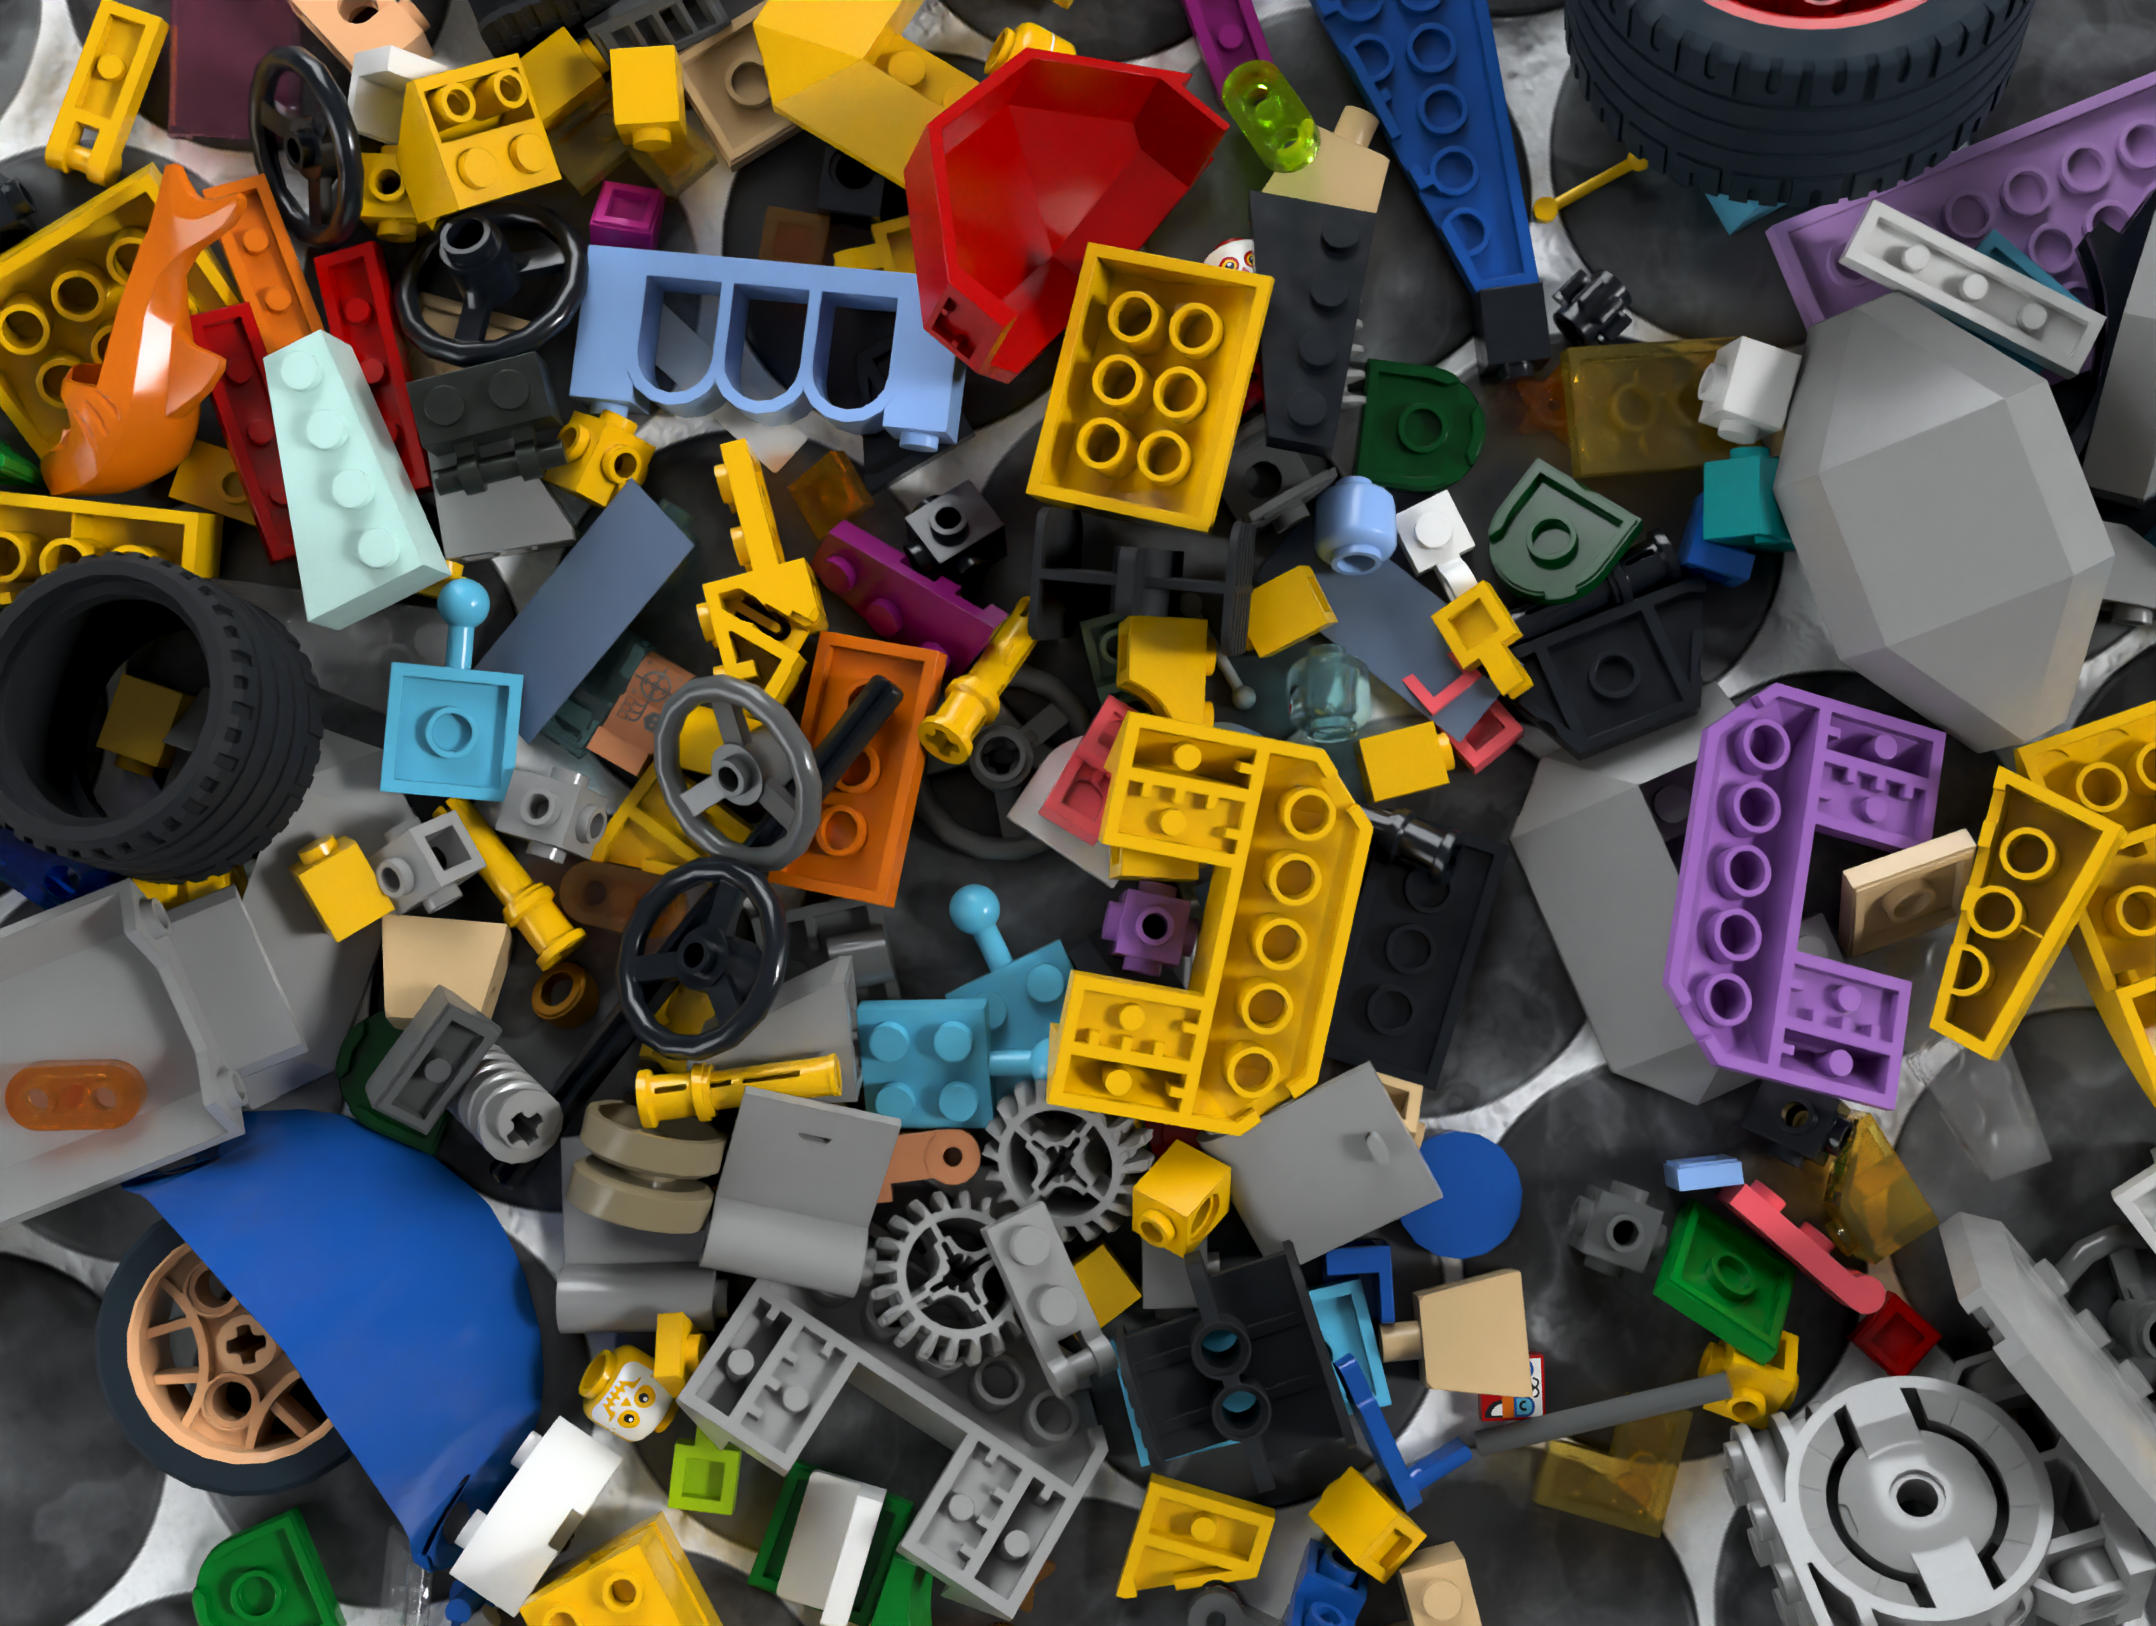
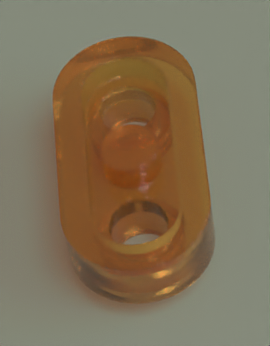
M584 861L574 865L563 877L559 890L560 901L565 912L572 919L580 923L623 932L639 899L663 875L600 861ZM600 881L606 888V897L601 904L594 906L587 901L585 891L590 883ZM686 891L681 893L669 905L668 912L664 917L658 919L649 938H665L670 936L689 912L690 905Z
M118 1059L36 1061L16 1073L9 1081L5 1091V1104L10 1116L19 1125L35 1131L116 1129L131 1121L141 1111L147 1098L146 1082L140 1071L130 1063ZM30 1089H39L47 1095V1108H38L31 1103L29 1098ZM97 1089H110L116 1096V1106L107 1107L102 1105L97 1098Z

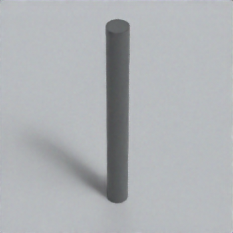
M1725 1371L1475 1431V1442L1479 1454L1483 1457L1733 1398V1389L1730 1378Z

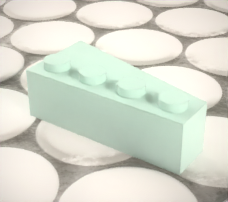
M319 329L264 357L263 361L307 622L339 631L451 576L448 565L352 346Z

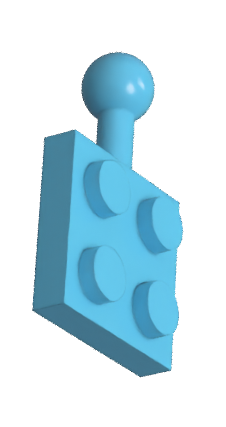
M459 578L447 583L440 591L437 600L438 612L441 618L448 624L445 667L391 662L380 791L504 802L516 763L524 675L471 670L475 627L479 626L486 619L490 609V599L487 591L481 584L472 579Z
M980 884L963 886L951 898L949 904L950 918L960 931L973 935L990 972L945 993L946 999H988L992 1050H1033L1040 1041L1049 1038L1050 1022L1060 1023L1071 969L1074 970V967L1060 939L1013 960L996 926L1000 915V904L994 892ZM995 1076L997 1104L1007 1094L1015 1095L1014 1087L1025 1078L1033 1079L1036 1082L1034 1077Z
M988 999L861 1000L856 1009L866 1111L901 1119L900 1129L987 1128L988 1122L994 1120L995 1116L998 1115L996 1109L995 1076H1033L1035 1080L1044 1079L1047 1082L1049 1038L1040 1041L1033 1050H992Z

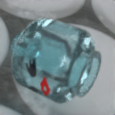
M1337 644L1314 646L1308 650V656L1296 661L1288 670L1289 716L1292 724L1297 729L1306 732L1309 740L1319 743H1336L1350 740L1358 734L1357 729L1364 726L1371 718L1370 674L1367 664L1357 656L1346 654L1345 647Z

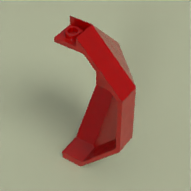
M1026 47L926 125L903 171L923 329L976 373L1009 384L1066 331L1088 242L1140 251L1215 159L1212 157V154L1231 125L1186 89L1193 74Z

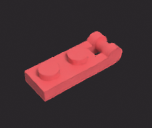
M1755 1179L1750 1187L1746 1183L1723 1186L1714 1197L1784 1258L1797 1266L1798 1270L1839 1304L1851 1308L1860 1314L1875 1313L1883 1306L1886 1292L1882 1283L1873 1276L1853 1268H1844L1829 1255L1836 1247L1834 1243L1806 1221L1797 1228L1780 1213L1787 1204L1760 1181Z

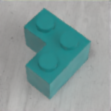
M1739 447L1730 450V459L1704 462L1703 540L1775 554L1796 552L1772 491L1780 456L1770 457V449L1765 447Z

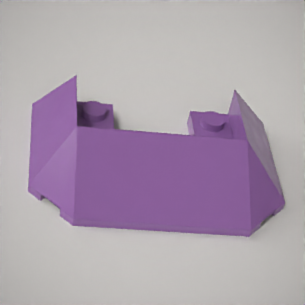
M1777 682L1767 686L1702 730L1662 986L1711 1066L1885 1111L1895 1110L1912 982L1797 951L1814 831L1889 853H1895L1932 840L1946 732Z

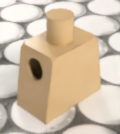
M1345 106L1334 132L1314 124H1308L1261 192L1377 213L1390 161L1384 155L1368 149L1379 120L1364 109L1355 106Z
M396 914L384 915L382 917L384 1007L386 1018L393 1027L405 1030L438 985L453 991L491 1020L514 949L515 938L508 925L408 915L398 916Z
M1502 1268L1412 1292L1414 1321L1378 1324L1382 1362L1418 1360L1420 1382L1428 1389L1521 1398L1533 1397L1521 1272L1516 1269Z

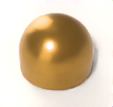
M562 962L546 970L536 982L531 997L532 1008L539 1017L554 1027L561 1029L576 1028L588 1022L595 1014L599 1004V990L593 977L583 968L573 962ZM561 980H572L573 985L568 997L560 1004L553 1006L551 991L554 985Z

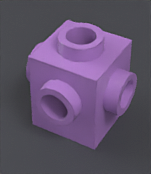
M1141 880L1139 881L1138 890L1128 888L1120 893L1118 902H1108L1101 938L1110 940L1107 956L1124 960L1122 970L1160 977L1162 968L1171 969L1179 966L1181 955L1191 956L1197 936L1198 919L1189 917L1191 901L1177 899L1176 887ZM1147 915H1157L1163 920L1165 928L1161 938L1151 939L1143 932L1142 923Z

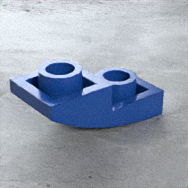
M1310 1538L1294 1584L1285 1626H1355V1620L1366 1601L1368 1573L1355 1565L1338 1546H1328Z

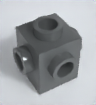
M1612 1179L1609 1191L1591 1184L1587 1185L1584 1196L1579 1195L1576 1198L1567 1223V1232L1571 1233L1568 1244L1587 1254L1584 1266L1613 1277L1621 1278L1624 1268L1644 1274L1648 1260L1655 1262L1658 1259L1665 1243L1667 1227L1661 1224L1664 1211L1646 1204L1650 1192ZM1628 1220L1622 1243L1618 1244L1613 1238V1229L1618 1222Z

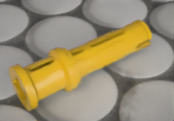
M1030 596L1022 597L1017 602L1015 609L967 675L954 678L945 689L944 696L946 700L935 715L927 716L918 726L917 735L920 742L936 758L951 764L964 763L972 754V741L982 726L990 725L999 715L1000 695L1039 641L1032 640L1028 633L1029 612L1027 613L1026 611L1029 608Z
M449 798L445 801L450 807L447 810L443 806H439L434 811L433 818L456 810L487 865L478 872L505 907L502 911L503 921L510 929L517 927L539 955L536 963L542 971L548 970L565 960L587 940L588 935L583 928L574 929L553 902L555 893L550 886H545L542 882L534 883L469 799Z
M832 1053L822 1057L770 1062L723 1070H715L713 1065L699 1062L694 1063L689 1071L654 1075L649 1069L639 1070L636 1076V1102L641 1124L644 1129H654L659 1125V1121L697 1116L700 1122L712 1121L714 1117H718L720 1110L740 1107L745 1085L807 1099L834 1095V1097L841 1096L842 1076L838 1056H836V1053Z

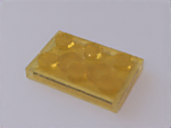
M1741 336L1570 347L1562 351L1560 359L1573 479L1704 469V462L1730 459L1731 449L1762 447L1761 439L1754 444H1738L1727 441L1717 435L1718 428L1698 422L1703 401L1698 399V388L1706 368L1711 363H1714L1717 350Z

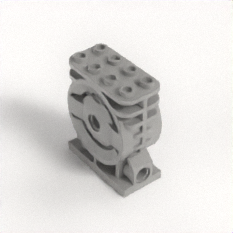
M1994 1350L1956 1361L1947 1381L1921 1376H1891L1866 1381L1838 1393L1823 1405L1820 1401L1807 1404L1805 1418L1790 1422L1784 1412H1777L1769 1415L1768 1429L1756 1433H1751L1745 1423L1731 1426L1730 1441L1723 1443L1725 1458L1729 1468L1723 1470L1726 1487L1736 1508L1746 1505L1753 1527L1747 1529L1749 1542L1759 1566L1765 1567L1770 1565L1778 1585V1588L1772 1589V1595L1784 1626H2020L2029 1613L2058 1626H2079L2111 1616L2114 1625H2119L2139 1619L2142 1616L2156 1573V1564L2135 1522L2007 1369ZM1852 1452L1854 1453L1847 1461L1841 1474L1838 1488L1837 1509L1840 1526L1855 1553L1870 1567L1885 1576L1870 1569L1852 1555L1837 1535L1828 1513L1826 1487L1831 1470L1839 1459ZM1988 1476L2006 1495L2009 1512L2005 1537L1991 1560L1992 1566L2003 1582L1995 1590L1980 1562V1559L1986 1553L1991 1543L1997 1517V1501ZM1908 1500L1921 1501L1928 1505L1933 1513L1924 1517L1911 1516L1904 1512L1899 1504ZM2054 1513L2062 1516L2070 1534L2051 1539ZM1906 1583L1917 1584L1927 1608L1919 1607Z

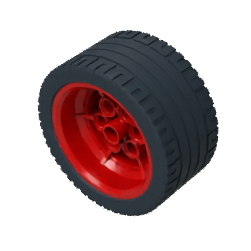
M1565 0L1564 30L1566 31L1565 41L1567 53L1570 55V65L1574 77L1579 79V89L1585 100L1591 101V110L1598 120L1602 123H1607V131L1618 142L1624 141L1626 149L1640 160L1645 158L1648 160V166L1662 175L1668 172L1673 175L1674 181L1687 187H1691L1693 184L1700 187V192L1718 197L1720 193L1728 195V200L1746 204L1747 200L1759 201L1758 205L1777 207V203H1788V207H1808V202H1818L1819 206L1837 204L1841 198L1847 197L1848 201L1868 197L1870 191L1876 190L1877 193H1881L1897 187L1898 181L1903 179L1905 182H1908L1923 174L1925 167H1935L1948 158L1950 150L1957 151L1967 142L1971 132H1976L1987 120L1989 112L1995 109L2003 95L2004 89L2009 84L2036 0Z

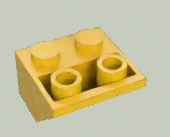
M518 53L414 79L406 83L396 163L418 224L513 196L562 179Z

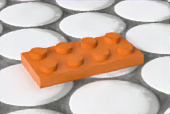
M821 630L800 729L811 744L813 752L873 676L877 674L885 676L901 689L904 696L903 700L822 801L821 822L808 850L784 869L769 871L767 880L770 883L894 908L927 750L920 742L917 730L918 726L927 716L935 715L948 655L936 650Z

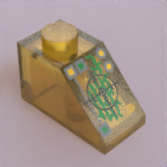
M1851 1109L1847 1120L1853 1122V1129L1840 1156L1835 1157L1832 1155L1822 1204L1832 1219L1826 1224V1229L1841 1252L1847 1257L1854 1254L1856 1258L1875 1265L1934 1228L1940 1222L1871 1113Z

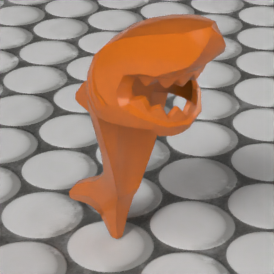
M177 163L165 165L150 225L139 247L120 300L103 364H76L70 367L62 381L61 398L67 407L71 428L63 430L61 441L40 461V472L52 496H102L138 489L174 471L189 455L199 430L202 411L201 402L212 392L226 370V359L197 346L194 342L189 315L187 274L200 252L221 238L237 224L247 208V198L242 193H232L222 197L204 199L197 194L183 166Z

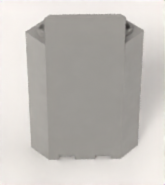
M127 878L0 928V1231L245 1134L241 1107L247 1105L248 1096L242 1078L310 1052L235 884L165 910L157 898L148 899L130 878Z

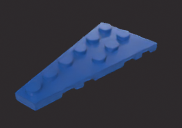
M1309 0L1370 113L1379 120L1378 127L1472 298L1475 297L1479 289L1539 283L1488 0Z

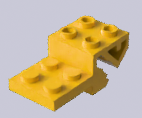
M742 438L720 444L724 463L714 466V472L724 504L728 503L731 513H738L741 526L730 528L739 564L740 566L745 565L747 573L702 584L706 602L696 604L697 614L706 642L712 641L714 648H719L723 665L713 667V674H726L758 685L789 710L804 684L803 681L812 668L798 652L808 635L814 638L819 637L821 630H828L829 623L816 574L805 558L786 562L760 461L747 440ZM755 604L769 612L777 621L780 618L790 624V635L782 641H777L763 633L754 623L742 621L735 614L739 612L775 634L780 635L783 632L782 626L749 607V605ZM742 708L746 718L758 720L746 709Z

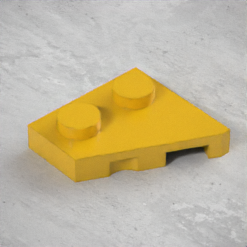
M653 760L606 825L603 837L595 844L591 861L599 863L612 862L642 868L641 871L664 875L666 872L698 857L710 856L686 836L665 804ZM683 773L688 790L697 785L695 781ZM721 801L702 812L705 818L725 836L739 843H743L755 828Z
M1151 1473L1117 1583L1116 1596L1127 1599L1137 1597V1590L1175 1585L1176 1591L1202 1587L1211 1580H1222L1228 1583L1257 1578L1274 1525L1275 1509Z

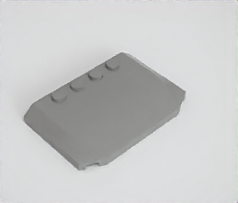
M1959 1211L1938 1226L1959 1303L1968 1315L1973 1313L1985 1328H1990L1987 1333L1994 1342L1992 1348L2007 1369L2156 1547V1408L2146 1397L2153 1392L2151 1385L2130 1359H2126L2119 1364L2106 1349L2105 1345L2112 1340L2101 1323L2087 1308L2077 1314L2063 1295L2069 1292L2070 1289L2058 1271L2046 1258L2036 1264L2001 1221Z

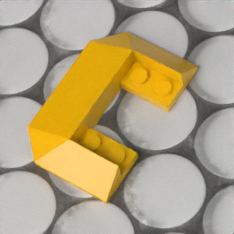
M768 0L753 22V31L758 51L761 54L774 112L906 189L903 171L926 125L980 83L901 36L924 0ZM1074 0L1051 1L1068 10Z
M1128 710L1103 767L1112 775L1098 840L1106 845L1213 864L1214 868L1187 990L1071 969L1060 1023L1050 1022L1046 1102L1051 1105L1241 1136L1262 1122L1261 1116L1289 1097L1293 1096L1296 1099L1317 1084L1374 827L1361 806L1351 796L1337 774L1338 770L1322 748Z

